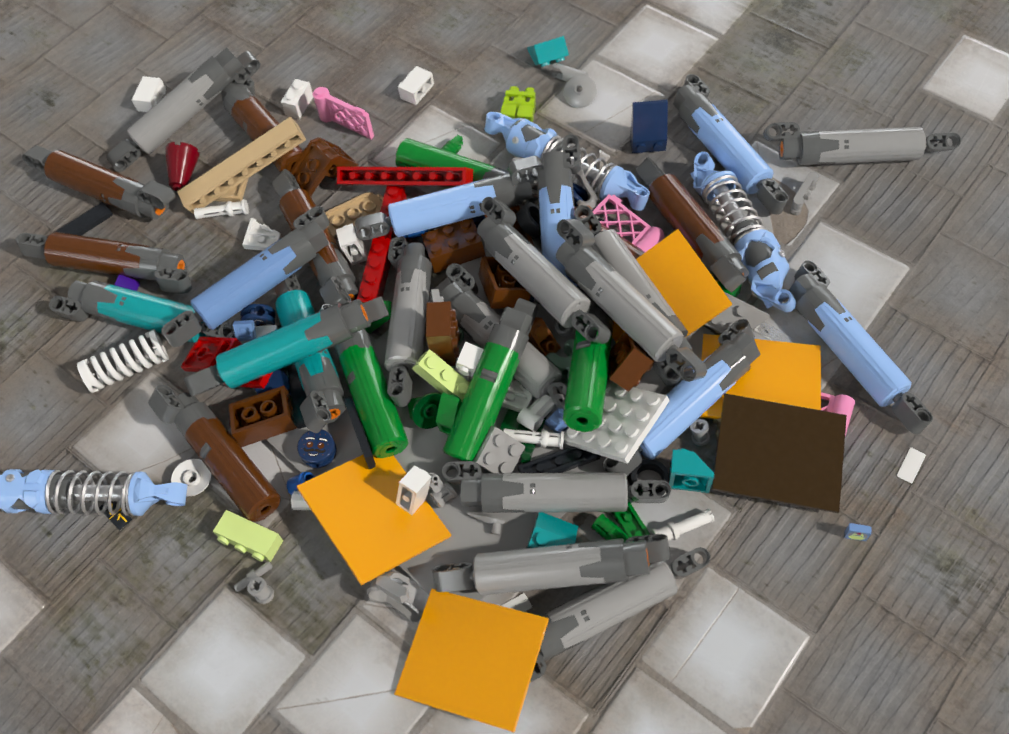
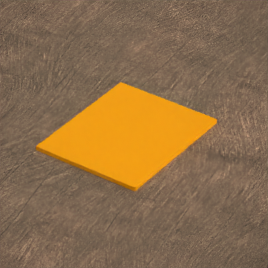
M679 229L636 259L687 329V336L733 305ZM614 322L612 338L617 342L625 331Z
M703 334L702 361L721 346L718 341L720 335ZM754 339L761 355L750 364V370L725 394L821 410V346ZM724 395L700 417L721 418Z
M361 455L297 486L303 499L360 585L373 580L451 537V533L426 500L413 515L396 505L399 482L407 473L394 455L386 458H376L373 456L376 467L372 469L368 468L364 455Z
M431 588L394 695L515 733L549 619L448 592H437L436 589Z

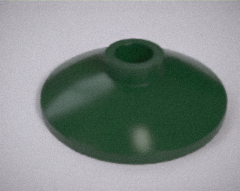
M426 394L415 403L412 409V419L418 427L431 429L437 426L436 417L441 394Z

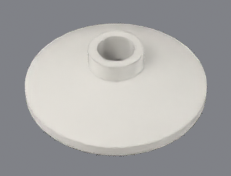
M189 459L180 463L172 473L171 483L187 484L186 496H195L207 488L211 481V472L202 460Z

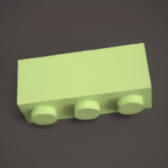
M430 349L423 353L411 369L441 394L443 392L449 395L455 394L462 402L470 382Z
M228 510L224 512L213 530L220 543L224 545L230 543L235 546L236 550L244 554L246 551L252 553L251 556L261 562L263 560L271 562L283 542L278 533Z

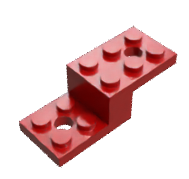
M199 337L182 363L181 368L184 371L199 372L216 365L218 354L242 345V343L237 338ZM273 372L238 387L264 389Z

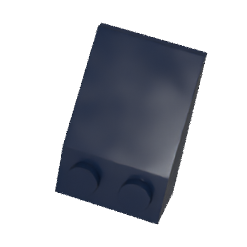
M668 100L632 102L630 129L632 153L666 151Z

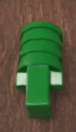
M456 135L441 149L457 154L463 145V137Z
M601 514L591 526V529L595 530L605 540L623 538L624 543H626V540L629 538L618 525H615L604 514Z

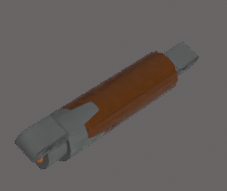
M35 145L22 155V159L27 165L45 172L48 179L139 217H150L157 220L168 210L169 203L175 199L173 190L165 185L152 180L146 184L140 183L62 150L52 152Z
M647 157L635 170L649 186L650 200L675 231L679 229L713 278L719 280L732 293L749 275L748 269L741 262L742 256L675 175L664 174L656 163Z
M283 169L272 181V184L281 198L279 202L280 210L291 231L295 229L294 221L311 208L316 207L309 192L301 189L295 177L288 170ZM327 227L323 231L329 244L316 253L317 257L308 263L321 286L319 292L324 302L332 306L340 303L343 306L355 301L359 291L356 287V278Z
M60 232L51 233L48 238L39 234L21 233L15 239L24 256L46 259L53 266L157 281L162 291L179 294L188 293L192 289L183 255L171 253L168 249Z

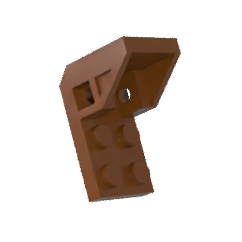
M317 137L309 142L290 170V173L295 177L300 188L306 190L312 196L325 175L334 179L337 178V167H358L359 164L339 146Z

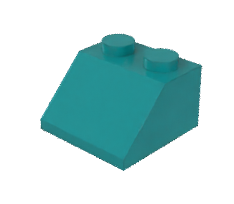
M564 36L527 47L535 65L540 64L541 67L550 65L552 60L556 62L563 61L565 56L569 55Z
M683 448L673 450L669 467V485L671 489L709 493L714 479V472L695 452Z
M539 512L526 549L574 544L578 526L544 512Z

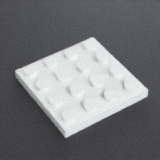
M607 380L602 424L598 429L590 432H581L568 428L564 434L563 443L628 464L670 400L667 395L634 387L628 392L618 384Z

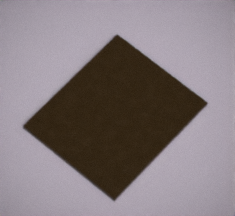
M724 393L712 490L839 513L847 415Z

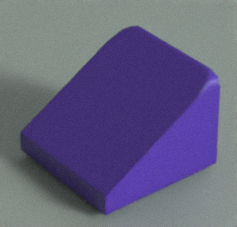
M118 275L114 285L137 291L140 282L123 275Z

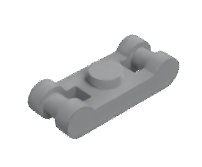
M810 172L793 199L790 209L791 214L799 215L801 213L804 200H808L812 191L816 188V182L819 178L817 172Z

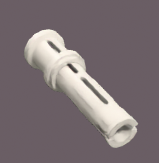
M246 199L238 202L228 201L224 205L194 209L196 219L221 215L232 217L234 214L244 213L246 215L249 213Z
M504 428L506 434L520 443L540 444L543 448L547 446L559 447V449L563 450V431L561 433L548 432V430L532 432Z
M707 509L677 523L669 522L667 526L656 530L654 528L651 530V535L665 534L668 537V541L672 539L675 541L678 540L681 534L714 522L713 514L709 515L711 510Z

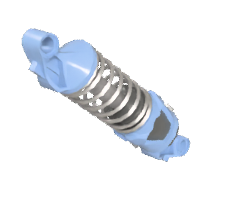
M489 112L486 115L485 132L491 135L503 133L507 152L516 157L538 156L543 164V153L550 151L563 152V138L561 139L551 128L541 129L537 124L525 118L512 119L498 112ZM571 143V144H569L567 147H568V148H570V146L574 147L576 144ZM580 148L584 152V157L581 159V169L588 183L592 182L590 185L592 189L597 184L594 192H597L599 200L603 201L608 194L611 196L614 194L618 198L627 197L631 208L634 210L642 211L646 208L650 192L645 186L637 182L632 172L624 170L612 162L606 164L604 158L597 159L594 153L587 154L584 148ZM592 156L594 162L589 165L587 164V157ZM571 157V165H573L574 157ZM598 161L604 163L600 170L596 169Z
M705 151L698 153L694 159V171L690 173L694 180L693 187L704 202L709 204V211L714 213V219L720 221L718 224L719 228L725 230L723 234L727 239H730V243L742 256L741 262L749 271L747 278L749 284H751V290L764 302L767 309L774 306L783 312L793 311L796 307V300L790 291L782 289L784 279L790 267L785 258V253L780 250V244L777 239L763 225L762 219L758 217L757 210L753 208L752 202L747 199V194L742 190L736 175L732 171H715V163L710 155ZM733 192H739L736 198L732 196ZM737 201H744L741 207L738 206ZM720 203L721 205L716 210L712 209V204ZM742 210H749L746 216H744ZM725 211L726 214L721 219L717 217V213ZM730 220L731 223L727 227L722 226L723 221ZM733 229L731 236L727 235V231ZM789 299L786 303H782L783 300Z
M7 469L0 475V509L4 513L35 510L42 514H63L68 508L73 515L81 508L85 515H89L93 508H95L98 515H102L108 506V511L111 515H115L121 505V510L125 516L129 514L132 516H142L151 505L160 500H165L167 505L185 506L188 485L177 482L154 485L146 472L135 471L128 475L125 471H120L118 474H114L112 471H107L104 474L100 471H93L89 474L87 471L81 470L76 474L73 470L63 473L60 470L38 469L30 473H24L20 469ZM81 474L88 476L83 485L79 478ZM93 475L100 476L97 485L94 484ZM107 475L114 477L110 485L107 484L105 479ZM120 475H125L127 477V479L124 482V485H120V481L118 479ZM85 501H91L88 511L85 509ZM98 501H104L101 511H99ZM111 501H117L115 511H112Z

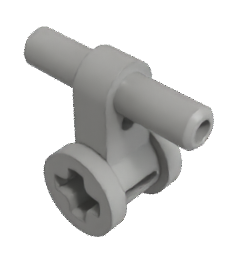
M699 417L689 426L692 432V442L698 446L706 445L710 441L708 423L701 419L704 417Z
M430 472L428 473L431 476L429 487L433 491L430 493V496L441 509L444 507V503L451 498L457 497V493L447 481L443 483L436 473Z
M267 561L256 570L252 569L246 574L245 578L234 585V589L240 592L247 587V591L252 596H255L258 603H269L274 597V590L271 586L267 585L261 576L273 568L272 564Z

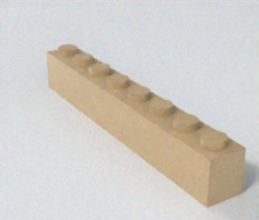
M292 117L287 118L177 191L183 206L194 214L195 208L207 206L304 142L306 138L299 125Z

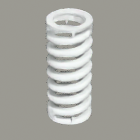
M155 329L145 333L147 338L150 337L154 352L143 335L138 337L145 357L138 349L133 339L129 340V345L136 362L123 343L119 345V348L124 356L126 366L121 361L115 348L109 349L117 371L110 363L106 353L101 352L100 357L105 365L108 376L102 370L95 356H91L90 361L97 373L98 380L94 377L96 374L91 373L88 359L78 362V371L88 390L94 393L99 391L98 389H103L105 383L112 385L115 379L117 381L123 380L124 375L131 377L134 371L137 373L142 372L143 366L149 369L152 367L153 362L160 364L162 361L169 360L167 351Z

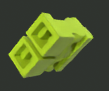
M511 86L509 90H506L500 113L512 119L525 118L533 122L536 106L534 88L527 87L525 91H519L517 86Z

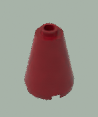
M170 142L165 146L168 183L172 190L179 191L188 185L200 157V152L198 153V148L191 144L181 142L180 145H175V142Z

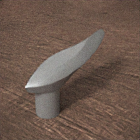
M467 512L468 515L493 524L492 534L500 535L501 524L505 523L504 519L481 512Z

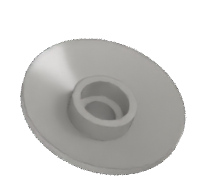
M585 75L572 77L564 87L566 101L576 108L590 105L596 97V85L591 78ZM581 87L582 91L577 92V88Z

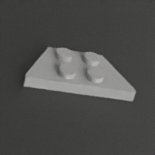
M724 292L733 305L704 324V326L722 334L737 320L747 319L753 330L767 320L770 315Z

